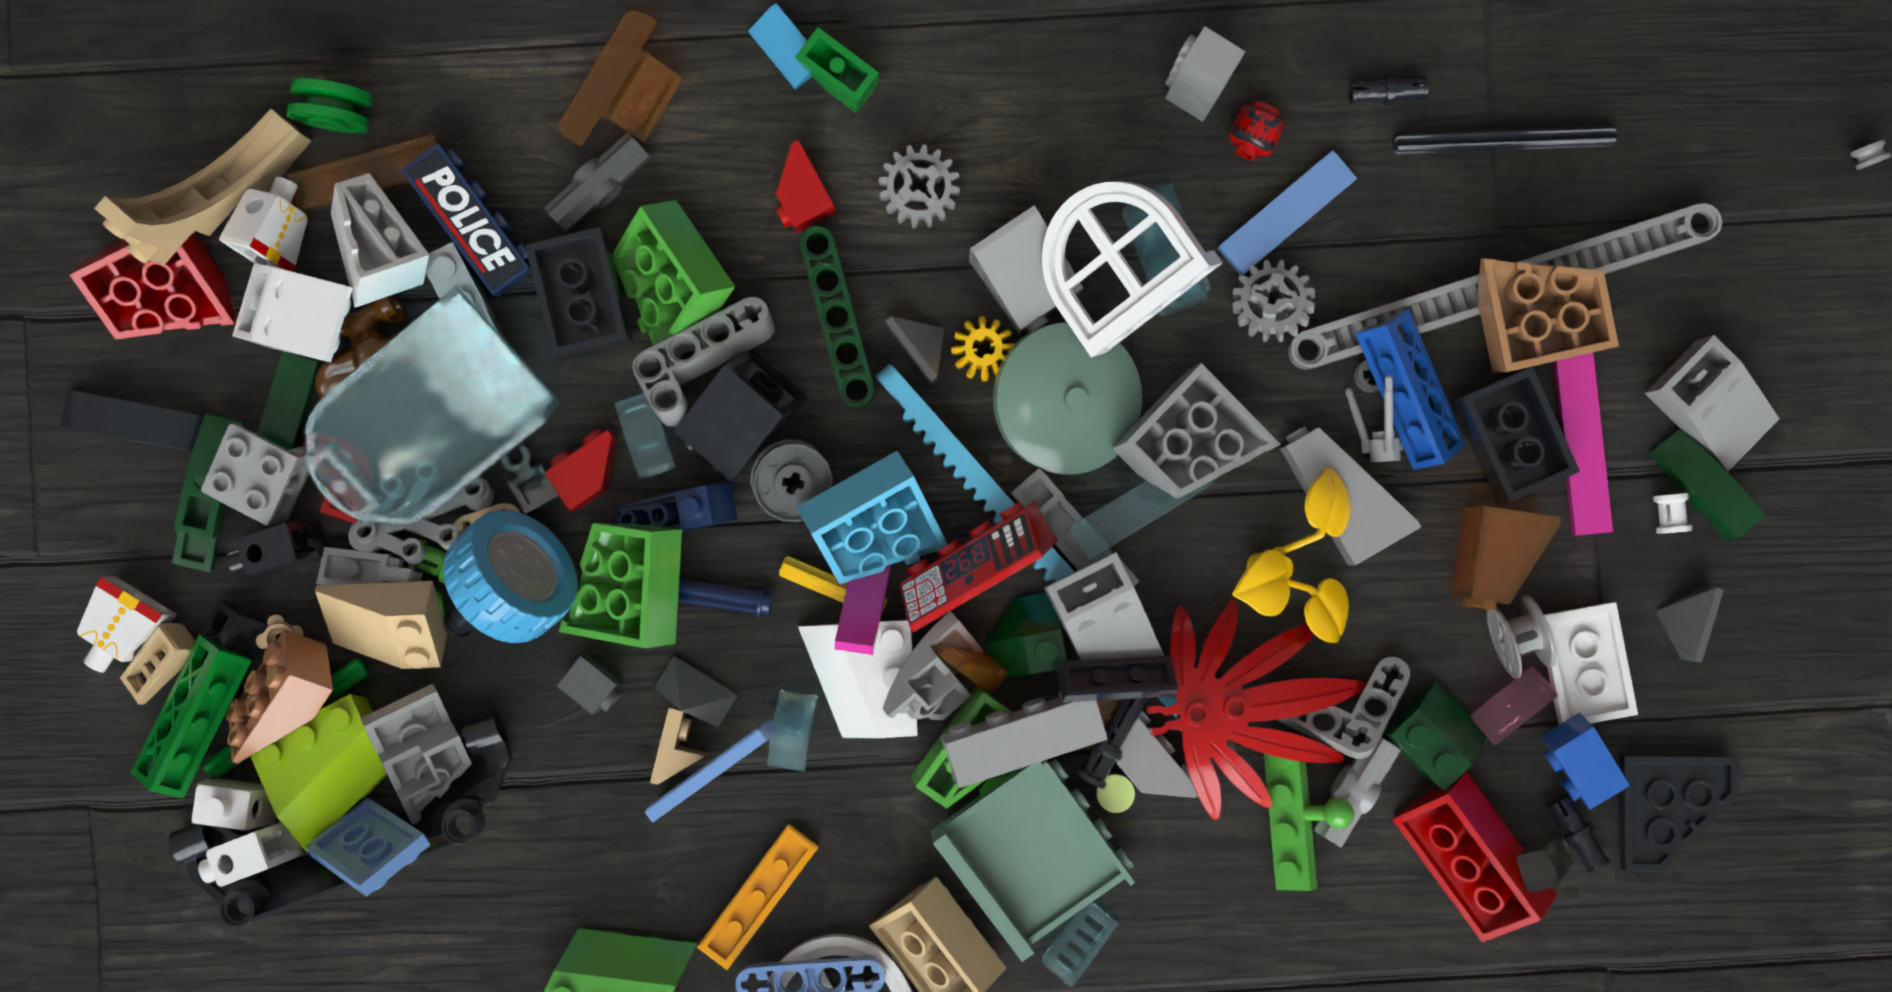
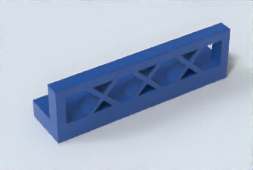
M1409 309L1401 310L1384 323L1361 329L1356 333V337L1383 400L1385 377L1391 375L1393 378V424L1413 470L1445 464L1466 444ZM1399 325H1401L1405 335L1404 342L1397 328ZM1414 361H1416L1419 368V377L1414 369ZM1429 395H1430V397H1431V399H1432V402H1433V411H1432V409H1431V407H1430V404H1429V402H1428V401H1429ZM1443 429L1445 430V433L1450 442V444L1446 445L1445 440L1443 438Z

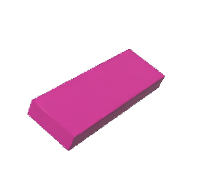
M887 565L881 573L848 582L835 638V650L873 655L891 565Z

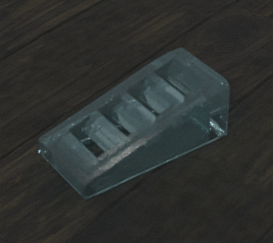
M1091 902L1074 916L1042 956V963L1069 986L1073 987L1116 929L1118 922ZM1088 914L1104 927L1100 933L1084 921ZM1079 927L1094 939L1091 944H1088L1075 933ZM1069 940L1084 951L1081 957L1066 946ZM1060 953L1075 964L1071 970L1057 959Z

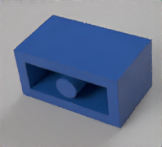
M1580 712L1540 736L1548 750L1543 752L1544 757L1555 772L1561 770L1566 779L1561 781L1562 786L1573 801L1580 798L1589 810L1630 786L1594 726Z

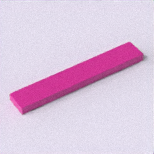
M1592 352L1552 362L1559 426L1580 470L1579 473L1565 478L1572 536L1613 532L1594 355Z

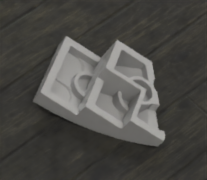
M951 611L937 622L921 639L898 672L883 706V710L890 718H894L897 713H907L912 719L928 717L930 720H943L972 696L955 675L984 650Z
M433 684L360 718L412 825L422 818V810L434 797L440 798L449 789L451 782L460 777L472 764Z

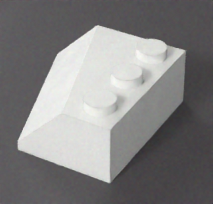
M908 619L880 621L873 655L835 650L838 624L798 626L842 738L918 736L917 719H912L907 713H897L894 718H890L883 710L886 697L898 672L913 651L912 629L909 626Z

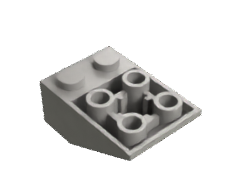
M1715 335L1696 340L1645 392L1683 432L1698 443L1727 472L1780 419L1743 363Z
M1117 552L1111 553L1044 587L1080 660L1164 656L1135 588Z

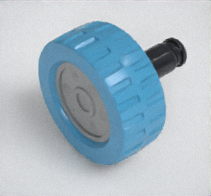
M498 510L483 515L457 537L445 555L443 576L446 589L455 606L445 614L443 624L445 630L456 638H464L474 629H478L494 639L509 643L528 642L538 638L554 626L571 609L576 599L578 588L577 575L569 553L560 540L547 527L525 514L515 511Z

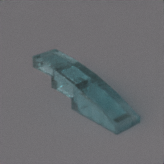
M1146 480L1071 525L1068 529L1085 558L1090 560L1215 483L1212 480L1176 499Z

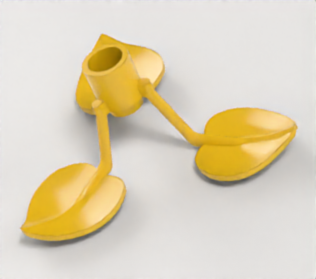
M1324 467L1322 473L1310 485L1305 498L1306 517L1310 525L1316 528L1317 531L1310 536L1283 547H1275L1274 550H1265L1262 553L1252 554L1247 561L1246 571L1240 578L1232 595L1247 603L1264 616H1276L1284 610L1288 603L1290 587L1306 591L1312 596L1304 607L1305 619L1310 630L1321 640L1328 643H1336L1344 632L1348 618L1349 602L1344 587L1334 579L1322 580L1317 589L1314 586L1289 579L1293 573V563L1290 558L1285 556L1287 552L1323 538L1325 533L1332 537H1338L1348 525L1351 513L1348 490L1340 476L1332 468Z

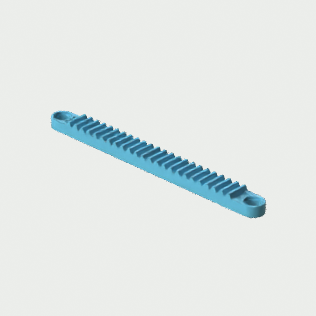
M889 363L876 375V378L905 410L904 422L914 421L913 432L915 434L925 433L923 443L926 446L930 444L936 445L933 455L935 457L945 456L943 466L945 468L952 466L956 468L953 474L955 479L965 478L966 481L963 489L965 491L970 489L976 491L973 500L975 502L981 500L986 502L983 508L985 513L995 512L994 524L1003 520L1000 513L1014 505L1012 500L900 373ZM1053 547L1042 558L1036 560L1032 566L1034 569H1045L1042 577L1045 581L1052 579L1057 581L1074 572ZM1175 696L1158 697L1166 707L1176 702Z

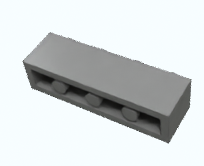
M1205 26L1198 37L1190 34L1178 54L1179 56L1169 74L1170 76L1165 82V85L1170 87L1165 99L1203 122L1246 51Z
M1059 692L1060 697L1046 702L1044 698L1030 700L1022 705V710L1009 714L1007 710L991 713L985 717V722L971 726L970 722H964L948 729L949 733L940 737L953 780L961 788L1107 740L1097 701L1063 703L1061 692Z

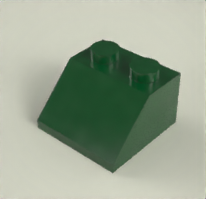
M1433 680L1399 713L1383 732V735L1401 750L1400 753L1433 787L1442 791H1446L1473 764L1489 735L1436 680Z

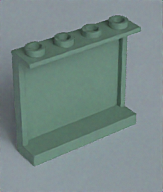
M1054 758L1052 761L1047 759L1017 769L931 830L934 846L1022 962L1034 954L1033 943L1124 879L1127 880L1130 886L1135 883L1130 869L1134 867L1131 859L1122 847L1115 851L1108 841L1113 836L1101 818L1093 821L1086 811L1091 807L1079 788L1072 791L1064 780L1069 775L1057 758Z

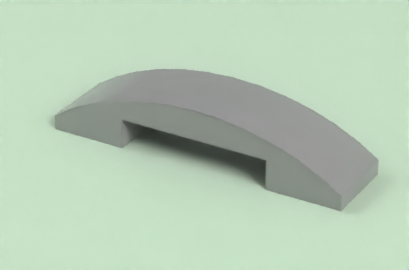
M1040 468L1035 470L1011 492L1023 507L1033 501L1035 502L1058 539L1054 545L1077 570L1113 553ZM1122 562L1133 586H1135L1139 580Z

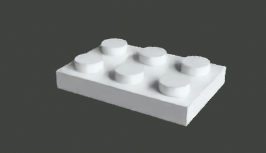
M1616 602L1543 614L1549 625L1556 650V663L1553 667L1547 666L1558 725L1579 712L1590 723L1638 715Z

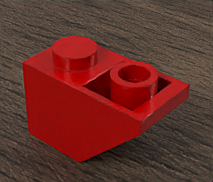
M598 429L581 441L584 445L572 454L567 450L550 461L552 467L544 473L569 511L577 512L608 491L618 441L614 432L609 430L602 432Z

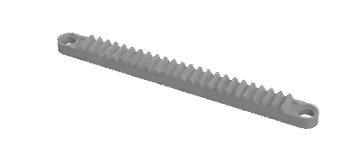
M1706 203L1696 204L1519 262L1603 270L1604 274L1612 273L1712 239L1721 230L1722 217L1714 206ZM1699 213L1707 218L1709 227L1705 233L1701 234L1693 230L1691 219L1694 214ZM1479 275L1303 331L1290 341L1288 357L1297 368L1308 370L1361 354L1363 351L1356 333L1363 328L1384 323L1396 313L1405 309L1410 310L1419 334L1480 315L1477 301ZM1401 325L1397 326V328L1399 330L1402 340H1404L1405 335L1401 328ZM1311 340L1317 345L1318 354L1314 360L1307 361L1300 357L1298 346L1301 341Z

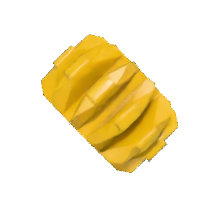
M979 317V329L975 330L970 321L964 323L965 330L969 336L961 332L955 333L954 338L964 345L952 347L951 353L954 355H965L955 363L957 369H960L969 363L971 366L967 371V378L972 379L976 369L981 370V380L987 382L989 376L988 369L991 368L996 376L1000 367L998 362L1002 363L1006 356L1002 353H1008L1015 344L1002 343L1012 333L1007 329L998 335L996 332L1000 326L999 320L995 319L991 328L988 329L985 328V317ZM984 340L991 343L989 350H994V353L992 355L985 354L983 358L976 355L977 348L973 349L974 344L982 345Z

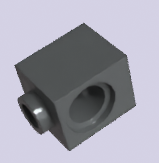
M587 654L578 658L558 683L557 687L593 715L601 709L607 712L615 704L621 695L616 690L623 682Z

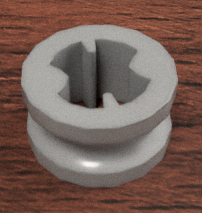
M1885 139L1850 153L1851 157H1855L1858 160V164L1855 166L1856 170L1892 157L1890 152H1885L1883 149L1886 144Z

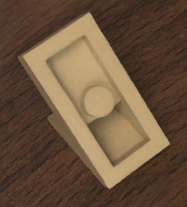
M675 705L668 708L650 783L658 785L708 754L707 752L679 746L680 740L687 741L692 719L686 718L687 713L681 711Z

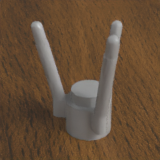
M1387 375L1385 377V431L1372 432V440L1369 439L1353 390L1347 388L1345 393L1361 439L1362 453H1370V462L1400 461V451L1404 449L1396 429L1393 430L1392 376Z

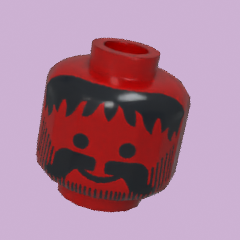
M1253 101L1251 105L1241 107L1228 134L1230 142L1236 146L1235 153L1251 161H1255L1257 156L1266 157L1271 155L1284 128L1283 121L1279 118L1280 112L1273 106L1260 101Z

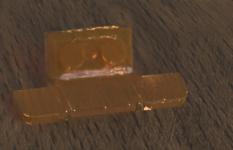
M629 11L624 15L559 122L558 129L563 136L582 148L595 124L602 117L610 120L638 141L645 143L683 78L653 56L641 51L658 21L638 11Z

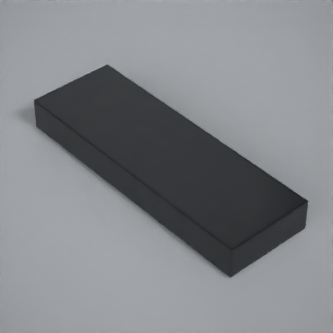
M1171 656L1059 661L1056 667L1063 703L1176 696L1179 690Z

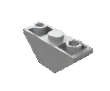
M1130 707L1128 708V710H1127L1125 716L1123 717V719H1122V721H1121L1119 727L1122 725V723H1123L1125 717L1127 716L1129 710L1131 709ZM1141 711L1120 748L1123 751L1122 759L1115 762L1141 793L1196 798L1197 794L1192 785L1186 763L1179 767L1170 755L1175 752V749L1162 734L1156 738L1150 735L1146 725L1151 720Z

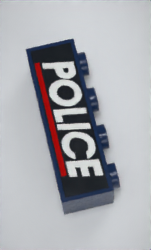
M436 144L402 168L401 171L491 294L500 297L532 274L526 246L522 241L514 243L507 233L511 229L508 221L499 210L492 213L484 202L489 198L486 191L476 179L470 182L464 175L462 169L466 167V164L453 148L447 151L440 144Z

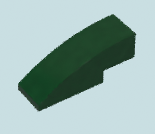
M1681 429L1675 430L1648 452L1681 494L1689 493L1687 502L1695 511H1702L1724 540H1737L1766 517L1764 512L1736 480Z

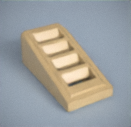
M160 623L120 677L138 704H146L183 668L196 642L183 624ZM141 673L146 677V683L140 677Z

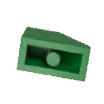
M817 27L795 56V59L829 94L856 114L879 85L878 71L819 27Z

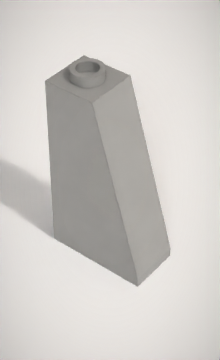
M1306 426L1285 437L1288 444L1280 448L1306 495L1310 485L1322 473L1324 467L1332 468L1340 476L1348 490L1351 503L1348 525L1340 536H1331L1347 565H1357L1421 528L1417 519L1319 427L1308 431Z

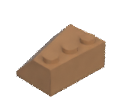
M1481 259L1477 301L1492 372H1510L1619 347L1603 270Z

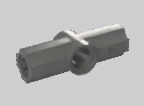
M627 132L599 159L595 157L582 165L574 174L573 182L549 202L544 209L566 233H569L593 210L602 208L613 201L622 191V184L645 165L651 157Z

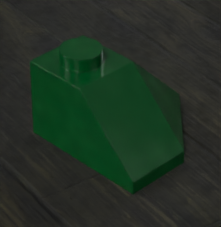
M1046 592L1014 598L984 642L992 680L1056 670L1059 661H1067L1058 615Z

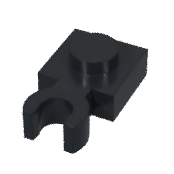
M522 445L519 447L523 454V460L520 464L513 465L506 455L502 457V463L510 473L517 475V478L508 482L525 515L531 517L561 500V497L545 475V467L540 464L532 468L534 457Z

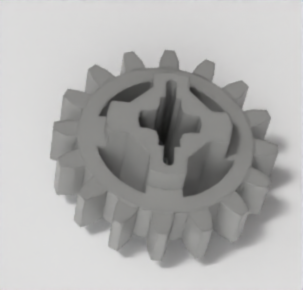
M924 144L920 149V153H914L911 145L907 146V156L902 157L897 152L893 153L895 165L893 166L888 163L883 165V170L889 176L879 178V185L887 188V190L879 193L881 201H891L886 207V212L891 214L898 211L897 221L900 224L906 218H910L912 228H917L919 220H924L928 228L932 227V217L934 216L944 221L946 215L943 209L946 207L954 210L956 207V203L950 196L960 195V188L951 185L959 180L958 172L949 173L953 166V161L948 159L941 162V150L939 149L933 155H929L927 145ZM924 163L930 165V167L927 169L918 168L913 164ZM900 173L904 180V186L895 195L894 183L897 175ZM911 177L920 184L925 181L927 182L926 192L928 197L920 190L912 192L913 182ZM943 179L945 190L942 198L939 200L934 191L935 186ZM912 204L922 205L926 210H913L908 207Z
M1265 260L1263 270L1259 271L1253 265L1249 267L1250 278L1240 275L1238 283L1241 288L1233 289V299L1236 300V302L1232 303L1233 314H1240L1238 317V325L1240 327L1249 324V336L1252 337L1260 331L1263 333L1264 342L1268 341L1270 334H1276L1278 341L1282 342L1284 332L1288 331L1295 337L1298 335L1297 324L1305 327L1308 326L1309 316L1307 314H1313L1315 309V303L1311 301L1315 298V289L1307 288L1309 285L1308 275L1301 276L1300 278L1297 277L1299 269L1297 265L1288 271L1285 270L1284 260L1279 261L1277 268H1271L1269 261ZM1286 284L1290 285L1295 291L1289 290ZM1272 298H1278L1275 304H1270ZM1251 310L1258 311L1262 319L1257 317Z

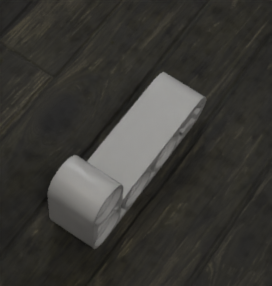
M757 297L743 299L642 351L636 356L632 366L634 375L650 406L663 424L667 426L679 425L690 410L689 402L680 387L681 385L771 338L775 325L766 303ZM753 319H758L757 322L752 323ZM740 326L741 331L737 332L736 327ZM729 334L725 340L714 342L717 336ZM695 351L689 359H680L684 353ZM661 368L656 376L647 377V374L652 369ZM677 399L673 406L662 408L667 400Z

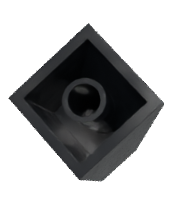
M751 349L722 367L674 432L682 438L683 444L688 449L698 452L710 463L714 472L732 481L752 464L757 453L773 440L807 401L808 397L755 350Z

